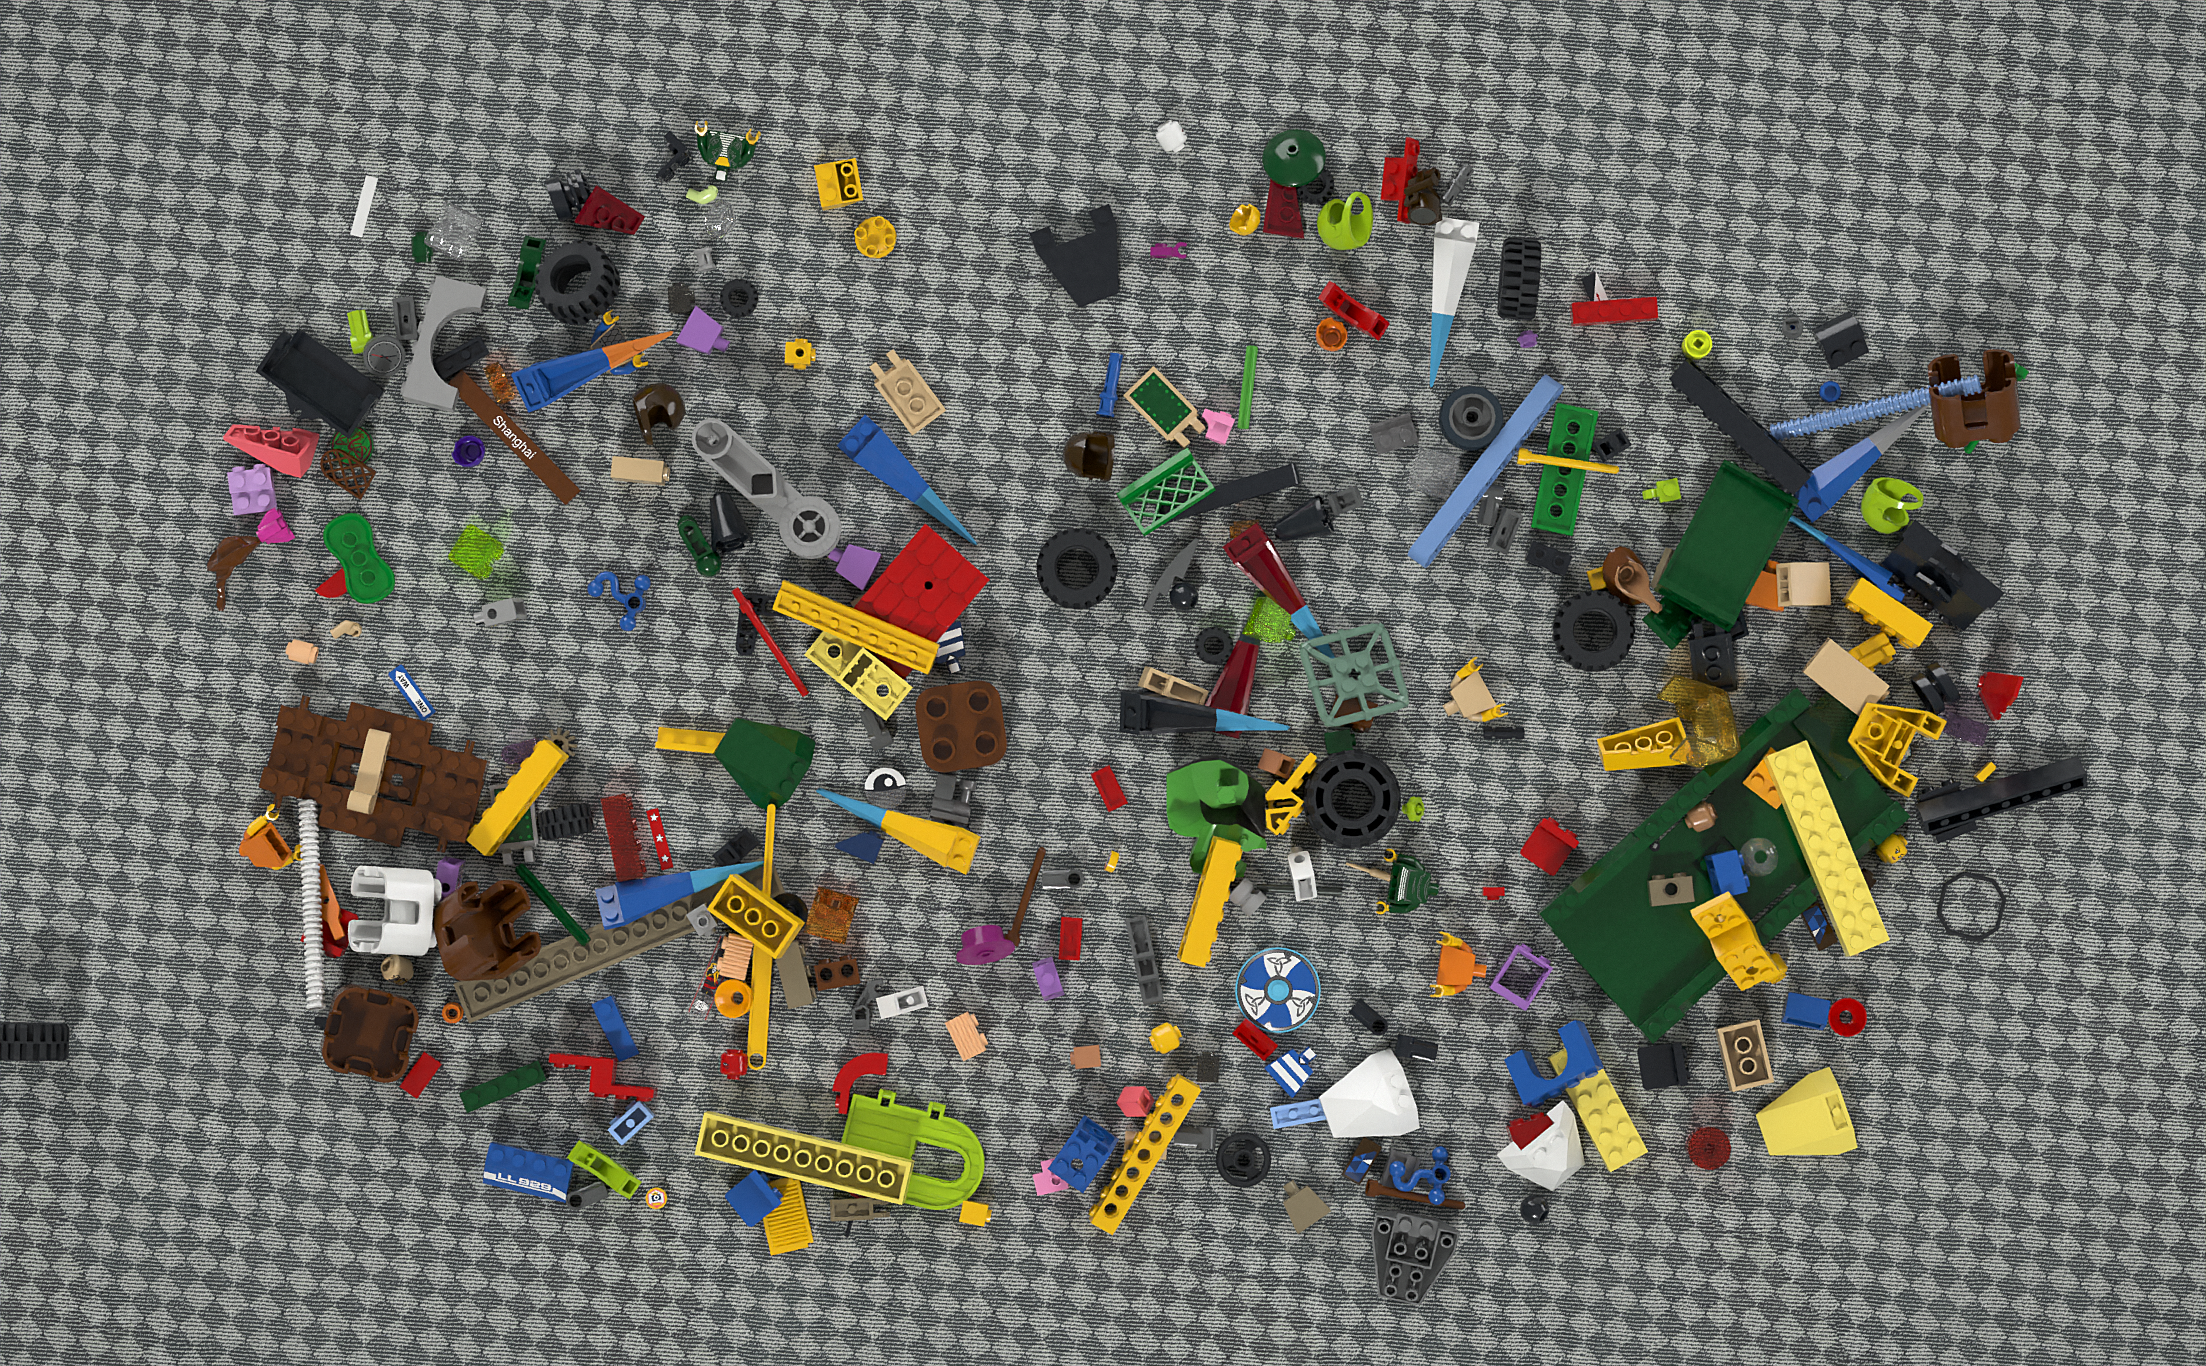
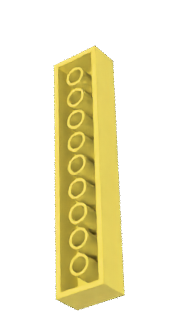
M1807 740L1763 757L1845 956L1855 955L1889 941V936Z
M711 1111L704 1113L695 1155L900 1205L906 1201L915 1162L914 1160Z

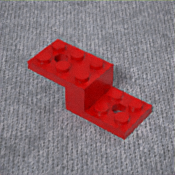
M556 1052L549 1054V1062L554 1063V1067L566 1068L571 1064L575 1065V1069L588 1070L591 1066L589 1092H593L594 1097L607 1098L609 1094H614L615 1099L628 1100L630 1096L637 1097L636 1101L649 1102L651 1098L657 1097L658 1088L615 1084L618 1058Z

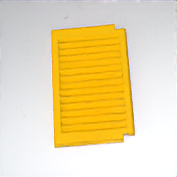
M786 1177L769 1181L768 1183L772 1188L776 1186L782 1193L783 1197L781 1199L784 1201L763 1218L771 1256L807 1248L808 1243H813L814 1240L800 1180Z

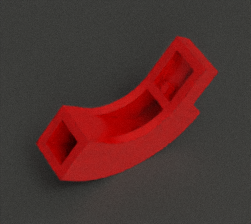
M1331 281L1327 283L1318 297L1324 303L1323 305L1339 318L1378 341L1390 325L1379 313L1360 304Z
M865 1053L853 1058L843 1066L836 1076L832 1091L841 1092L840 1096L836 1095L835 1108H839L838 1113H848L850 1090L858 1077L865 1074H887L889 1053Z

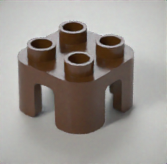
M1991 349L1983 352L1985 381L1980 383L1982 391L1981 393L1974 392V395L1969 393L1966 397L1964 395L1943 397V395H1939V388L1934 387V384L1939 386L1942 382L1947 384V381L1961 380L1958 355H1943L1929 363L1928 377L1929 385L1931 386L1929 387L1934 434L1947 447L1961 448L1968 445L1970 441L1986 439L1992 443H2005L2010 441L2014 433L2020 429V402L2013 354L2009 351Z
M977 680L936 686L926 689L919 695L915 705L920 746L923 760L931 769L939 773H950L964 769L990 767L1003 760L1008 749L1007 735L1005 732L1001 697L992 684Z
M500 880L478 895H475L479 892L477 881L466 882L434 906L432 925L443 967L450 976L460 981L504 979L539 954L541 940L537 931L527 932L519 939H516L513 923L531 908L530 898L526 890L517 882Z
M357 984L345 985L337 990L332 998L320 1044L321 1055L327 1066L336 1072L344 1074L352 1072L368 1076L371 1080L381 1083L394 1082L402 1077L407 1069L409 1062L408 1051L413 1033L416 1034L419 1023L418 1012L411 1001L402 995Z

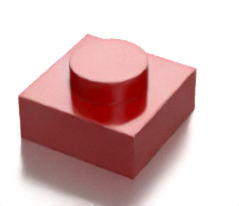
M1482 887V896H1487V900H1500V896H1505V887Z

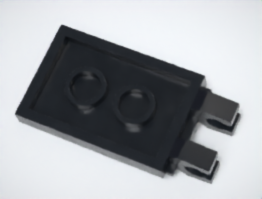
M1691 618L1693 633L1689 634L1687 639L1695 697L1738 690L1731 632L1713 624V630L1703 631L1700 618Z

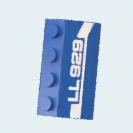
M493 1141L490 1142L483 1183L566 1203L575 1163L566 1158Z

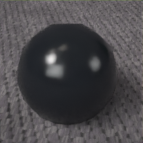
M1186 582L1176 584L1169 593L1170 602L1178 611L1192 610L1199 599L1197 589L1192 584Z
M1539 1195L1527 1196L1520 1205L1521 1217L1531 1224L1542 1223L1550 1211L1548 1202Z

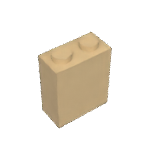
M613 456L610 477L614 481L665 486V482L670 479V468L667 467L664 461Z
M1829 562L1776 564L1778 607L1831 605Z

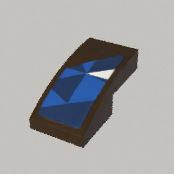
M1818 901L1812 903L1800 914L1818 951L1838 942Z
M1363 1137L1341 1175L1360 1185L1382 1147Z

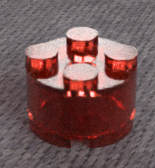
M1701 1126L1694 1129L1689 1135L1685 1144V1151L1687 1157L1694 1165L1705 1170H1714L1723 1166L1728 1161L1731 1153V1144L1727 1135L1720 1129L1712 1126ZM1707 1142L1708 1144L1713 1145V1148L1710 1149V1153L1703 1150V1148L1706 1147Z

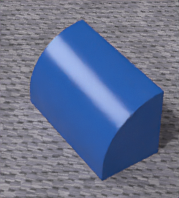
M1788 992L1781 1022L1823 1031L1827 1025L1831 1001Z

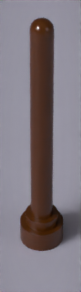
M1040 847L1037 850L1011 931L1008 930V933L1004 935L1005 940L1012 941L1017 947H1019L1021 941L1019 931L1046 853L1044 847Z
M1368 1179L1366 1183L1365 1195L1369 1197L1382 1194L1432 1204L1427 1194L1411 1191L1403 1192L1396 1188L1382 1186L1377 1180ZM1447 1198L1444 1199L1443 1203L1439 1204V1206L1463 1210L1466 1206L1463 1201Z

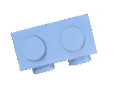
M632 1101L625 1108L627 1112L622 1117L618 1114L609 1122L611 1127L608 1131L621 1146L656 1116L643 1101Z

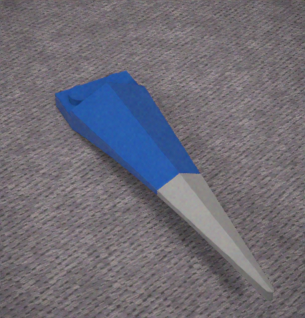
M1924 404L1920 408L1916 407L1812 470L1811 472L1814 475L1794 494L1795 498L1799 500L1797 505L1807 518L1813 523L1827 512L1928 406Z

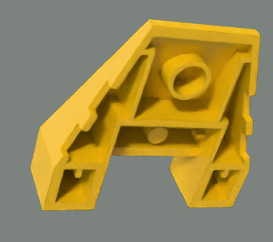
M1866 702L1847 741L1881 786L1898 795L1910 797L1919 778L1898 767L1916 732L1927 738L1938 740L1947 721L1931 712L1920 709Z

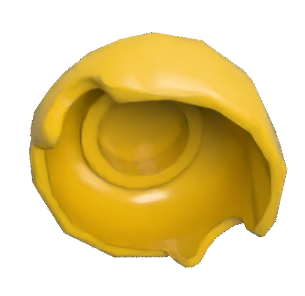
M1248 204V206L1240 205L1230 219V230L1242 236L1253 233L1260 224L1261 214L1257 207Z

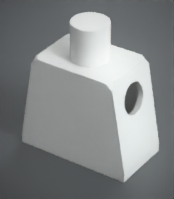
M1293 847L1287 858L1296 901L1316 898L1315 876L1309 852L1303 851L1302 847Z

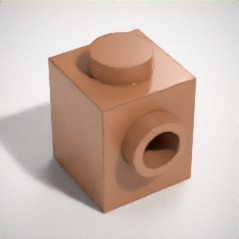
M1264 748L1257 768L1288 779L1295 759Z
M1099 1044L1073 1047L1074 1052H1070L1071 1065L1075 1064L1076 1069L1101 1066Z

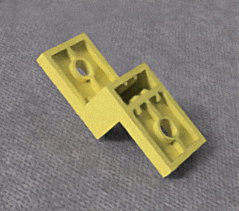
M825 631L820 634L804 654L886 721L913 688L863 647ZM831 646H838L840 648V655L838 657L832 658L829 656L828 650ZM886 685L889 688L888 695L880 697L877 694L878 686Z

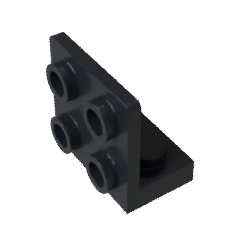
M671 131L664 136L667 141L665 145L675 156L655 175L661 184L664 181L668 183L676 175L674 171L679 166L683 168L690 161V151Z

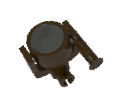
M1436 167L1417 172L1416 177L1408 180V187L1404 189V194L1406 195L1404 206L1408 207V219L1414 224L1430 226L1443 220L1440 196L1433 188V185H1439V179L1441 178L1440 171Z

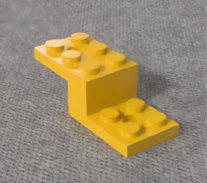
M1729 891L1690 910L1692 917L1710 939L1717 960L1741 991L1751 988L1753 985L1769 979L1780 972L1776 963L1761 945L1754 924Z

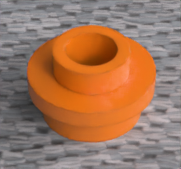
M456 1002L447 1003L442 1009V1016L448 1023L459 1022L464 1014L462 1006ZM451 1009L457 1011L455 1017L450 1016L449 1011Z

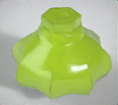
M1412 796L1406 804L1402 805V812L1407 814L1408 819L1412 822H1419L1425 811L1422 798Z

